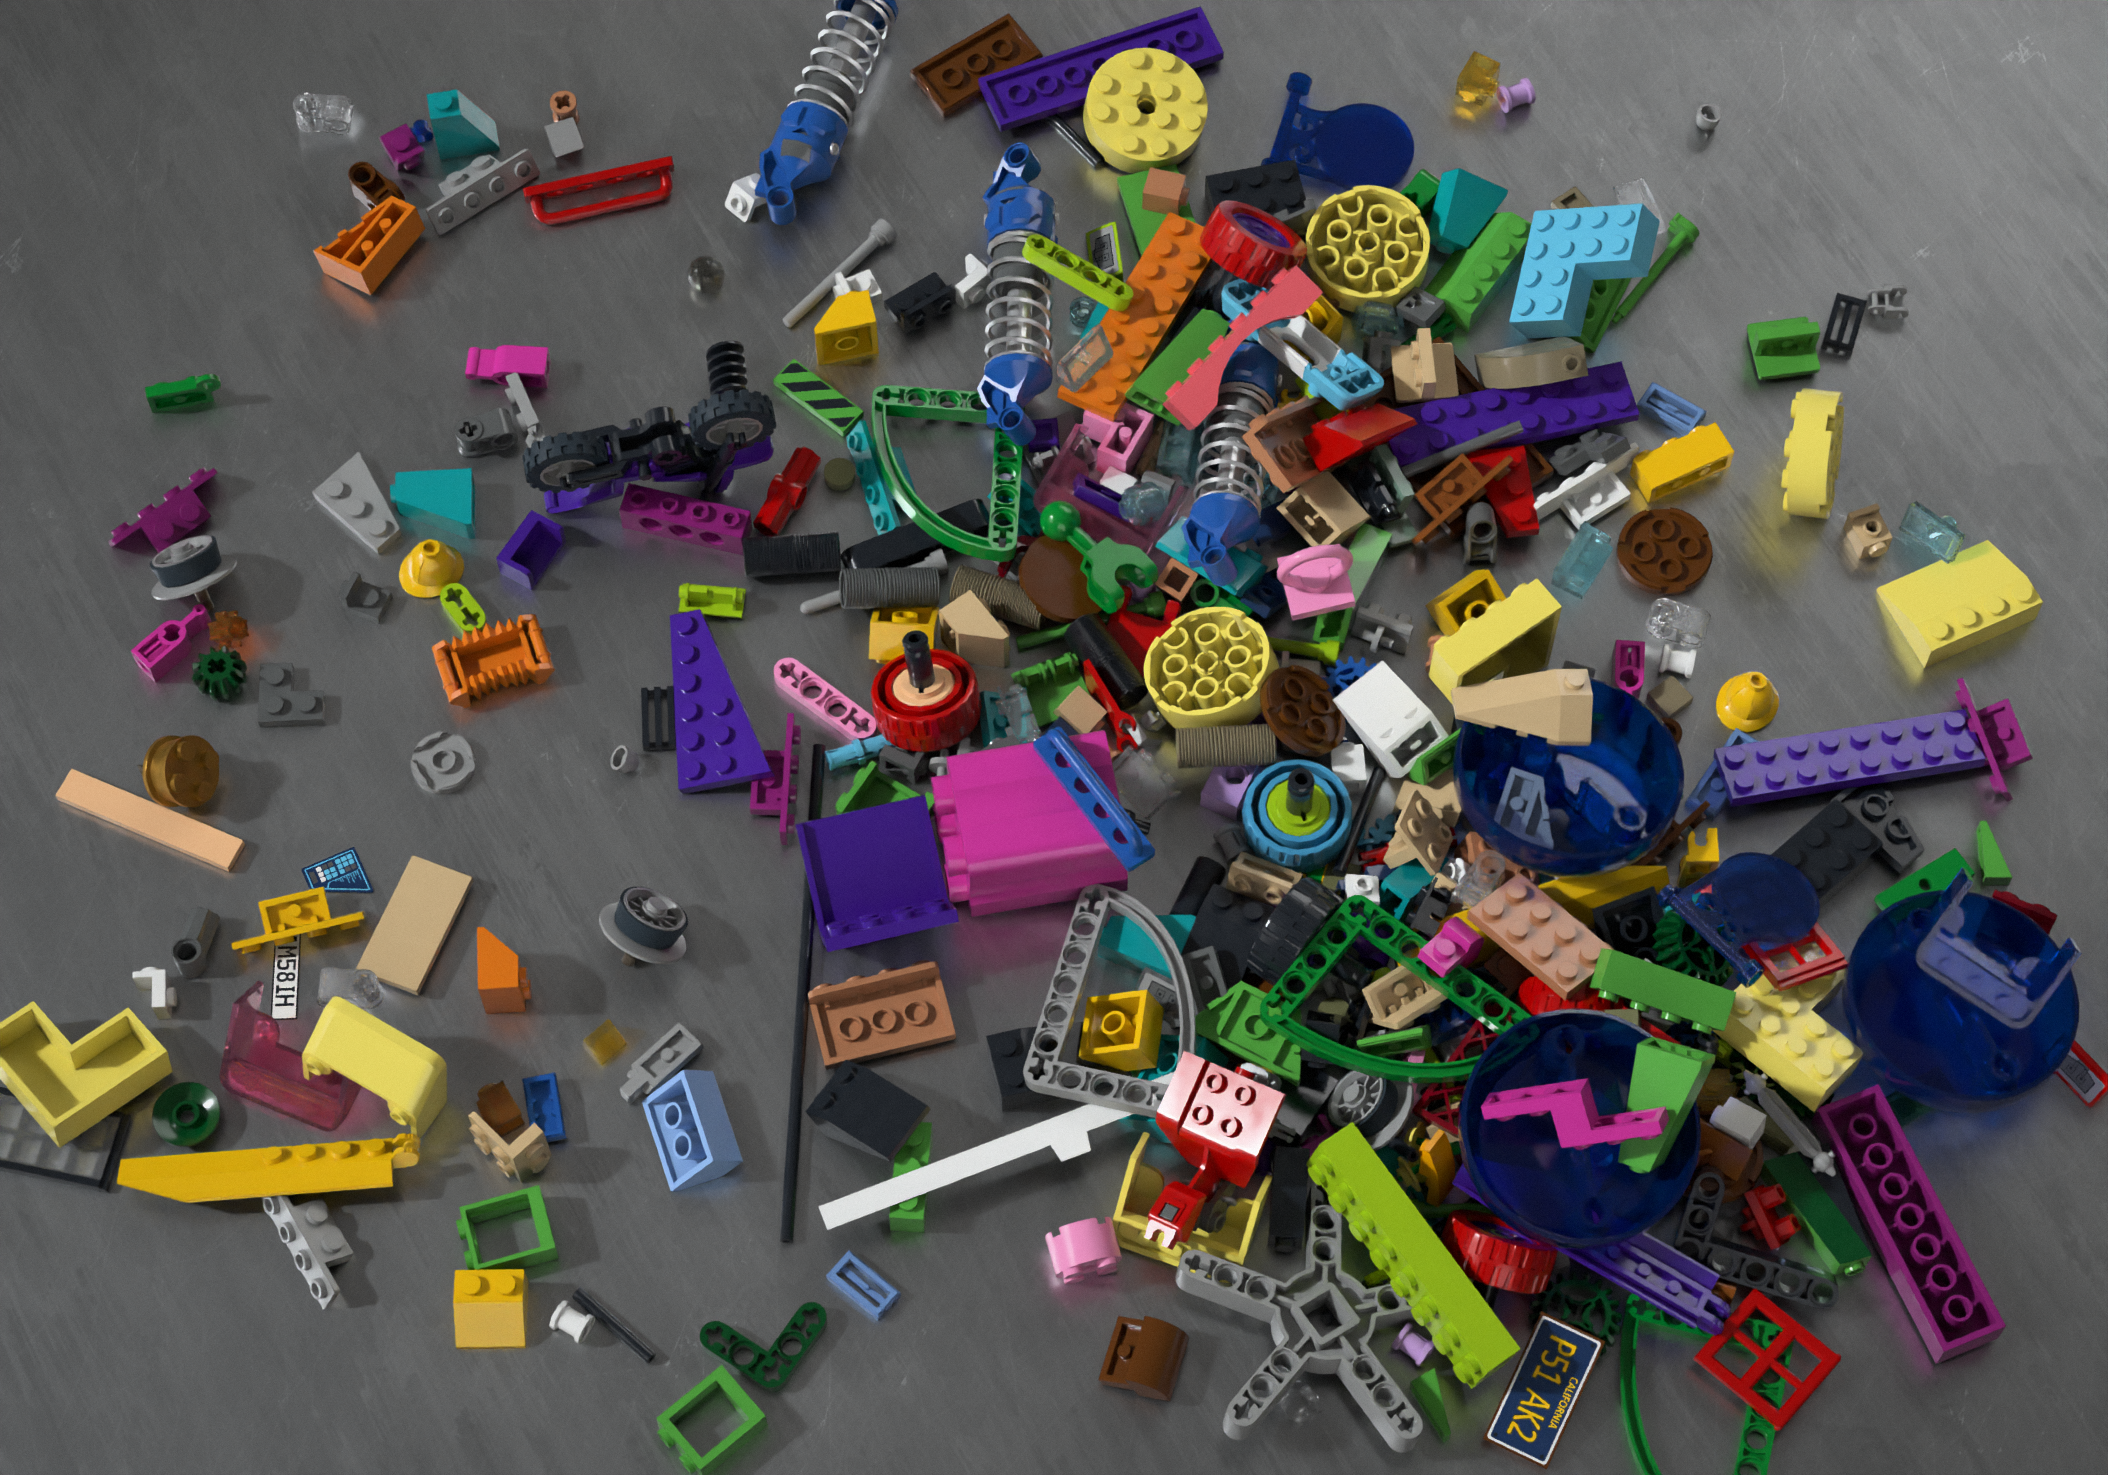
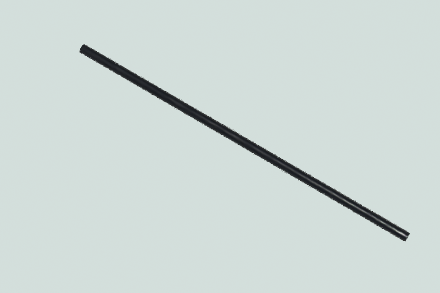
M824 744L813 745L808 821L820 819L822 814L825 768L824 752L826 751ZM806 871L804 872L780 1242L786 1244L793 1243L809 1011L808 992H810L815 911Z

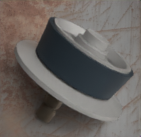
M196 536L180 541L164 549L151 560L150 567L159 580L151 591L152 596L156 600H172L195 594L199 604L201 603L209 612L215 607L211 598H209L206 588L230 574L236 567L237 561L232 555H220L214 536Z
M646 887L627 888L621 893L619 902L608 904L599 915V924L603 933L615 946L625 952L621 961L626 966L632 967L637 958L655 964H671L679 961L685 954L686 942L682 933L688 926L687 915L678 903L659 891Z
M1351 1070L1340 1079L1329 1097L1327 1103L1328 1121L1338 1130L1353 1122L1375 1152L1403 1133L1404 1125L1411 1114L1414 1103L1412 1083L1383 1079Z

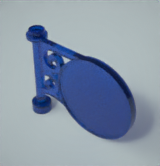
M1301 72L1291 73L1286 85L1290 95L1270 157L1264 158L1261 166L1292 160L1289 152L1296 148L1294 158L1297 161L1296 165L1299 174L1336 184L1348 191L1353 190L1355 186L1363 185L1381 186L1390 189L1407 175L1414 157V140L1408 126L1399 116L1384 107L1367 103L1350 104L1332 111L1311 109L1301 104L1300 100L1302 96L1309 94L1312 79ZM1296 113L1301 115L1299 119L1300 129L1293 124ZM1308 123L1313 125V129L1304 131L1307 130ZM1301 147L1306 148L1308 150V154L1302 155ZM1315 157L1320 169L1303 164L1310 163Z
M1758 852L1735 854L1723 861L1719 868L1682 891L1679 886L1668 884L1657 895L1661 908L1664 909L1670 906L1739 971L1736 979L1745 988L1752 986L1763 975L1765 968L1756 959L1748 962L1739 954L1738 950L1752 942L1789 944L1799 941L1811 932L1820 912L1819 899L1815 889L1798 869L1780 858ZM1712 884V894L1701 893L1694 904L1692 897ZM1710 905L1713 910L1708 911V906ZM1725 926L1720 936L1717 932V928Z

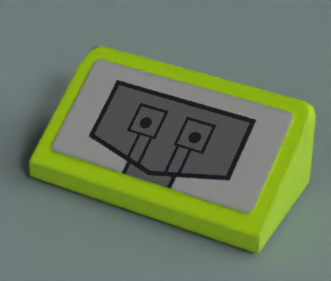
M1110 222L1086 232L1089 263L1123 282V267L1116 222Z

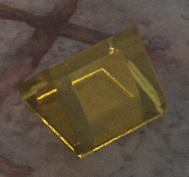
M609 1019L583 1040V1048L601 1066L627 1045Z

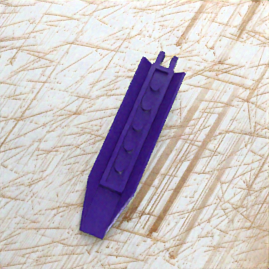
M1470 1157L1464 1159L1452 1182L1453 1185L1513 1225L1695 1329L1698 1325L1703 1331H1707L1715 1336L1722 1333L1724 1323L1719 1319L1729 1318L1731 1307L1711 1293L1720 1276L1718 1273L1538 1170Z

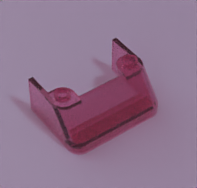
M1076 423L1035 492V508L1042 513L1043 509L1051 502L1067 501L1073 504L1079 511L1081 517L1080 527L1097 544L1106 537H1109L1117 544L1139 547L1148 556L1168 530L1191 488L1179 485L1165 510L1159 506L1144 508L1145 515L1141 511L1136 521L1131 519L1129 523L1076 497L1072 483L1077 474L1081 473L1089 477V469L1086 463L1074 455L1089 427Z
M258 980L233 1003L219 1074L222 1086L232 1094L322 1131L330 1132L336 1130L346 1119L362 1086L335 1070H332L329 1075L321 1074L318 1076L314 1074L310 1081L304 1078L302 1052L278 1043L280 1037L279 1024L272 1016L259 1011L264 982Z

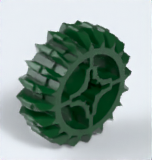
M1699 903L1691 905L1682 904L1666 912L1663 918L1656 924L1658 929L1652 934L1657 941L1652 948L1658 951L1659 954L1655 961L1661 962L1665 968L1720 987L1734 974L1732 967L1737 963V960L1732 955L1738 949L1731 944L1735 936L1728 934L1726 929L1729 924H1722L1720 922V914L1712 915L1710 907H1701Z
M1575 1271L1570 1272L1568 1280L1561 1273L1557 1274L1556 1284L1549 1280L1546 1289L1534 1295L1537 1300H1533L1530 1303L1529 1309L1533 1313L1529 1314L1528 1322L1535 1325L1541 1311L1548 1314V1307L1554 1302L1558 1307L1557 1312L1561 1316L1559 1320L1605 1341L1599 1355L1601 1357L1605 1356L1607 1352L1606 1346L1613 1347L1616 1343L1614 1336L1619 1335L1621 1332V1327L1616 1323L1621 1322L1622 1313L1615 1311L1619 1308V1300H1608L1612 1296V1288L1601 1291L1600 1288L1603 1281L1598 1279L1594 1284L1589 1283L1590 1275L1588 1273L1584 1274L1582 1280H1577ZM1569 1295L1581 1296L1586 1298V1300L1576 1301ZM1596 1309L1599 1310L1603 1323L1602 1330L1598 1334L1593 1330L1594 1325L1589 1319ZM1571 1313H1573V1316L1575 1314L1582 1315L1579 1323H1577V1319L1575 1322L1568 1321Z

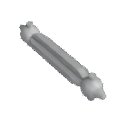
M1745 1070L1743 1072L1746 1080L1744 1093L1747 1096L1750 1094L1758 1096L1759 1104L1802 1154L1813 1159L1814 1166L1811 1170L1815 1174L1820 1171L1826 1172L1832 1177L1837 1174L1833 1166L1835 1153L1833 1151L1829 1153L1822 1152L1820 1142L1774 1090L1766 1087L1765 1080L1768 1079V1076L1765 1073L1758 1075Z

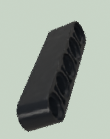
M972 499L936 513L939 517L959 529L984 538L988 537L990 515L982 499ZM915 522L855 544L844 550L840 558L845 569L903 568L924 561V557L929 556L931 551L941 548L943 553L946 554L954 551V549L934 539Z

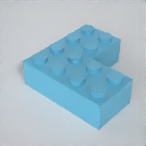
M1643 203L1534 211L1509 323L1527 339L1581 336L1593 280L1648 277L1660 220Z

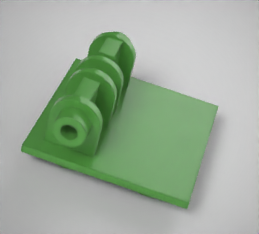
M1067 652L1011 674L1017 689L1019 687L1027 689L1028 701L1030 702V716L1035 729L1057 720L1058 717L1053 713L1054 710L1077 686H1080L1090 695L1077 667L1079 662L1075 653Z

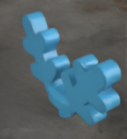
M1388 814L1384 821L1381 818L1376 819L1375 826L1378 830L1375 827H1370L1368 832L1372 839H1364L1366 833L1364 828L1357 848L1370 851L1379 848L1380 844L1390 842L1392 839L1391 835L1395 831L1394 815Z

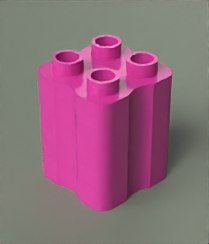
M1105 730L1068 736L1120 803ZM1033 742L947 756L948 774L931 777L935 803L933 805L934 819L939 844L943 843L946 861L944 870L949 899L951 903L968 901L971 917L1079 899L1082 889L1094 884L1105 885L1121 892L1128 890L1127 870L1033 748ZM1059 755L1056 758L1055 762L1059 767H1070V764L1063 755ZM1082 780L1076 782L1075 788L1078 792H1090ZM1101 805L1094 809L1095 815L1099 818L1109 817ZM1120 830L1114 834L1113 837L1118 843H1128Z

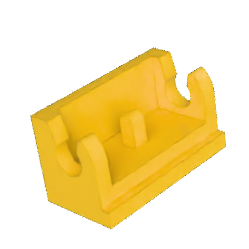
M1717 828L1707 829L1705 838L1707 844L1705 846L1697 845L1695 843L1696 836L1694 831L1690 832L1687 839V855H1683L1679 863L1680 874L1677 880V888H1700V885L1713 881L1719 864Z

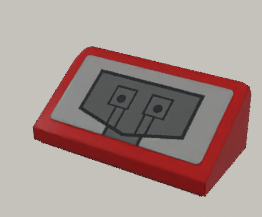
M2066 1034L2046 1055L2044 1061L2085 1105L2091 1108L2108 1095V1074L2070 1035Z

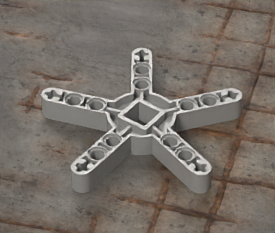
M1312 1181L1306 1200V1270L1295 1274L1286 1283L1199 1250H1189L1182 1255L1175 1277L1180 1289L1270 1323L1272 1336L1277 1346L1230 1401L1222 1426L1228 1437L1234 1440L1248 1438L1302 1373L1308 1371L1317 1374L1336 1373L1393 1450L1406 1453L1416 1446L1423 1429V1421L1368 1346L1373 1331L1407 1324L1408 1322H1416L1411 1313L1412 1307L1404 1297L1401 1298L1394 1292L1391 1284L1366 1289L1353 1276L1341 1271L1342 1213H1338L1333 1209L1328 1199L1329 1195L1322 1185H1317ZM1323 1194L1325 1195V1200H1328L1326 1205H1322ZM1317 1224H1326L1330 1229H1322ZM1317 1254L1326 1255L1330 1260H1321ZM1207 1275H1211L1210 1280L1206 1279ZM1226 1280L1230 1282L1233 1286L1225 1287L1222 1286L1218 1281ZM1251 1293H1260L1265 1299H1256ZM1382 1303H1390L1395 1309H1387ZM1325 1304L1341 1326L1321 1337L1305 1315ZM1275 1366H1284L1289 1370V1372L1281 1373L1275 1368ZM1356 1372H1365L1371 1379L1360 1378ZM1263 1390L1269 1397H1259L1254 1391ZM1384 1399L1390 1403L1391 1407H1383L1377 1400ZM1245 1409H1247L1249 1411L1247 1418L1243 1417L1239 1421L1238 1419L1244 1414Z

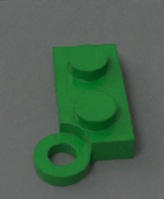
M215 374L190 376L180 381L159 382L154 386L145 387L146 398L152 413L214 402L213 391L221 387V379Z

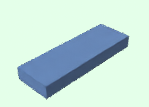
M1736 728L1723 747L1759 741ZM1715 759L1685 802V806L1695 810L1707 800L1711 805L1704 813L1708 816L1707 819L1712 822L1728 800Z

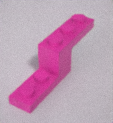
M1588 1078L1489 1093L1481 1106L1484 1120L1496 1118L1498 1121L1510 1120L1516 1115L1528 1113L1530 1116H1540L1551 1110L1561 1148L1573 1147L1577 1150L1588 1148L1595 1143L1607 1142L1609 1145H1615L1630 1138L1654 1139L1663 1133L1669 1121L1666 1107L1599 1116Z

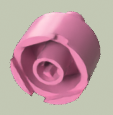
M1105 1217V1223L1098 1224L1097 1218L1077 1221L1060 1227V1235L1054 1238L1052 1232L1045 1236L1055 1275L1057 1278H1063L1065 1284L1080 1282L1085 1279L1083 1274L1096 1270L1098 1275L1115 1272L1118 1270L1117 1263L1122 1260L1110 1217Z

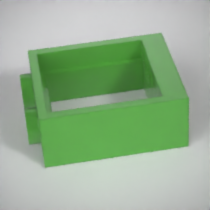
M539 1185L459 1207L462 1219L456 1220L460 1239H467L470 1250L464 1251L468 1270L523 1269L559 1259ZM531 1208L541 1247L483 1263L474 1224Z
M722 1365L656 1418L660 1428L657 1431L660 1439L669 1449L675 1446L682 1454L679 1460L690 1474L696 1471L699 1475H709L768 1426L765 1414ZM715 1388H718L746 1422L701 1458L673 1423Z

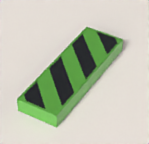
M795 359L773 379L776 387L842 437L864 417L862 409Z

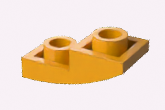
M1441 1129L1437 1130L1431 1140L1426 1138L1419 1149L1421 1162L1418 1173L1427 1177L1425 1186L1429 1187L1426 1202L1436 1207L1441 1205L1453 1189L1454 1185L1452 1182L1455 1179V1162L1452 1148L1445 1131Z

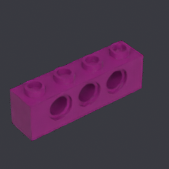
M628 483L619 509L623 528L742 556L743 538H750L753 530L751 513L748 510Z

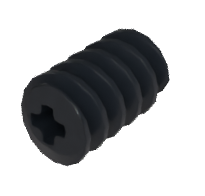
M727 340L718 342L708 348L706 361L708 362L707 371L709 373L708 381L710 383L709 391L711 395L717 393L719 395L725 394V391L731 390L734 392L749 390L746 386L748 380L747 376H745L747 372L744 365L745 355L742 354L744 352V345L741 342Z

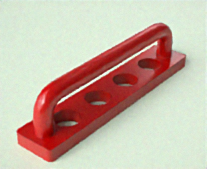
M672 156L525 187L523 188L525 202L531 203L535 217L541 223L547 225H556L665 200L673 189L671 172L675 171ZM656 175L660 177V188L650 192L554 213L546 212L543 200Z

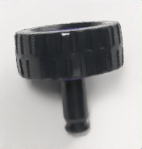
M1306 877L1301 879L1277 905L1260 931L1248 957L1247 965L1249 969L1274 986L1344 903L1343 899L1312 878ZM1334 930L1330 931L1327 935L1329 941L1332 938ZM1347 952L1329 972L1347 985L1354 986L1358 992H1362V989L1369 986L1375 976L1373 969L1366 968L1364 963ZM1313 954L1308 957L1307 963L1310 967L1315 963L1323 967L1326 964V960L1320 954ZM1291 979L1287 982L1286 988L1288 990L1291 989L1300 979Z

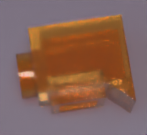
M503 1080L496 1084L489 1083L478 1091L479 1101L476 1102L478 1111L484 1121L501 1138L525 1125L521 1117L522 1113Z

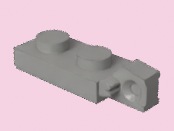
M514 372L505 376L510 388L505 389V392L512 407L518 405L521 413L517 414L516 417L523 432L528 431L529 433L525 442L527 447L531 448L532 443L543 441L546 435L518 373Z
M678 1022L631 1065L632 1069L627 1073L629 1080L619 1089L621 1096L629 1104H632L643 1093L649 1096L704 1048L703 1043L681 1022Z

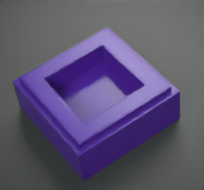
M1057 418L1031 420L1036 426V435L1028 443L1029 453L1047 452L1052 450V446H1056L1060 451Z

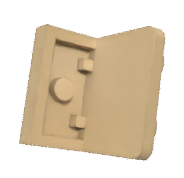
M473 1111L468 1115L472 1125L469 1130L476 1138L474 1139L475 1144L484 1154L488 1155L491 1152L498 1159L496 1164L507 1177L510 1178L514 1175L522 1183L533 1172H540L548 1164L552 1154L544 1132L535 1123L508 1145L476 1112Z

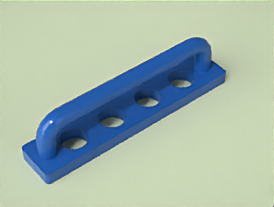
M1058 726L1050 729L1045 735L1033 742V748L1128 872L1133 871L1155 856L1154 847L1061 727ZM1059 755H1063L1070 764V767H1059L1055 762L1056 758ZM1082 780L1090 792H1078L1075 788L1076 782ZM1101 805L1109 817L1099 818L1095 815L1094 809ZM1120 830L1128 843H1118L1113 837L1114 834Z

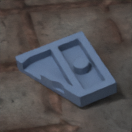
M1514 767L1510 768L1490 829L1491 832L1552 851L1554 843L1551 836L1543 777Z

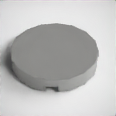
M436 732L423 738L413 750L414 754L412 755L410 766L414 778L424 790L434 794H450L461 790L471 781L476 771V757L472 746L461 735Z

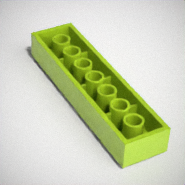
M1350 1123L1320 1143L1306 1163L1311 1179L1317 1185H1322L1328 1193V1199L1333 1209L1345 1216L1350 1223L1349 1229L1358 1241H1363L1370 1250V1258L1375 1266L1381 1270L1384 1269L1391 1279L1390 1284L1394 1292L1399 1297H1404L1412 1307L1411 1313L1414 1319L1421 1326H1426L1433 1336L1432 1341L1436 1349L1441 1354H1446L1453 1363V1370L1459 1380L1467 1383L1472 1389L1501 1369L1520 1350V1347L1354 1123Z

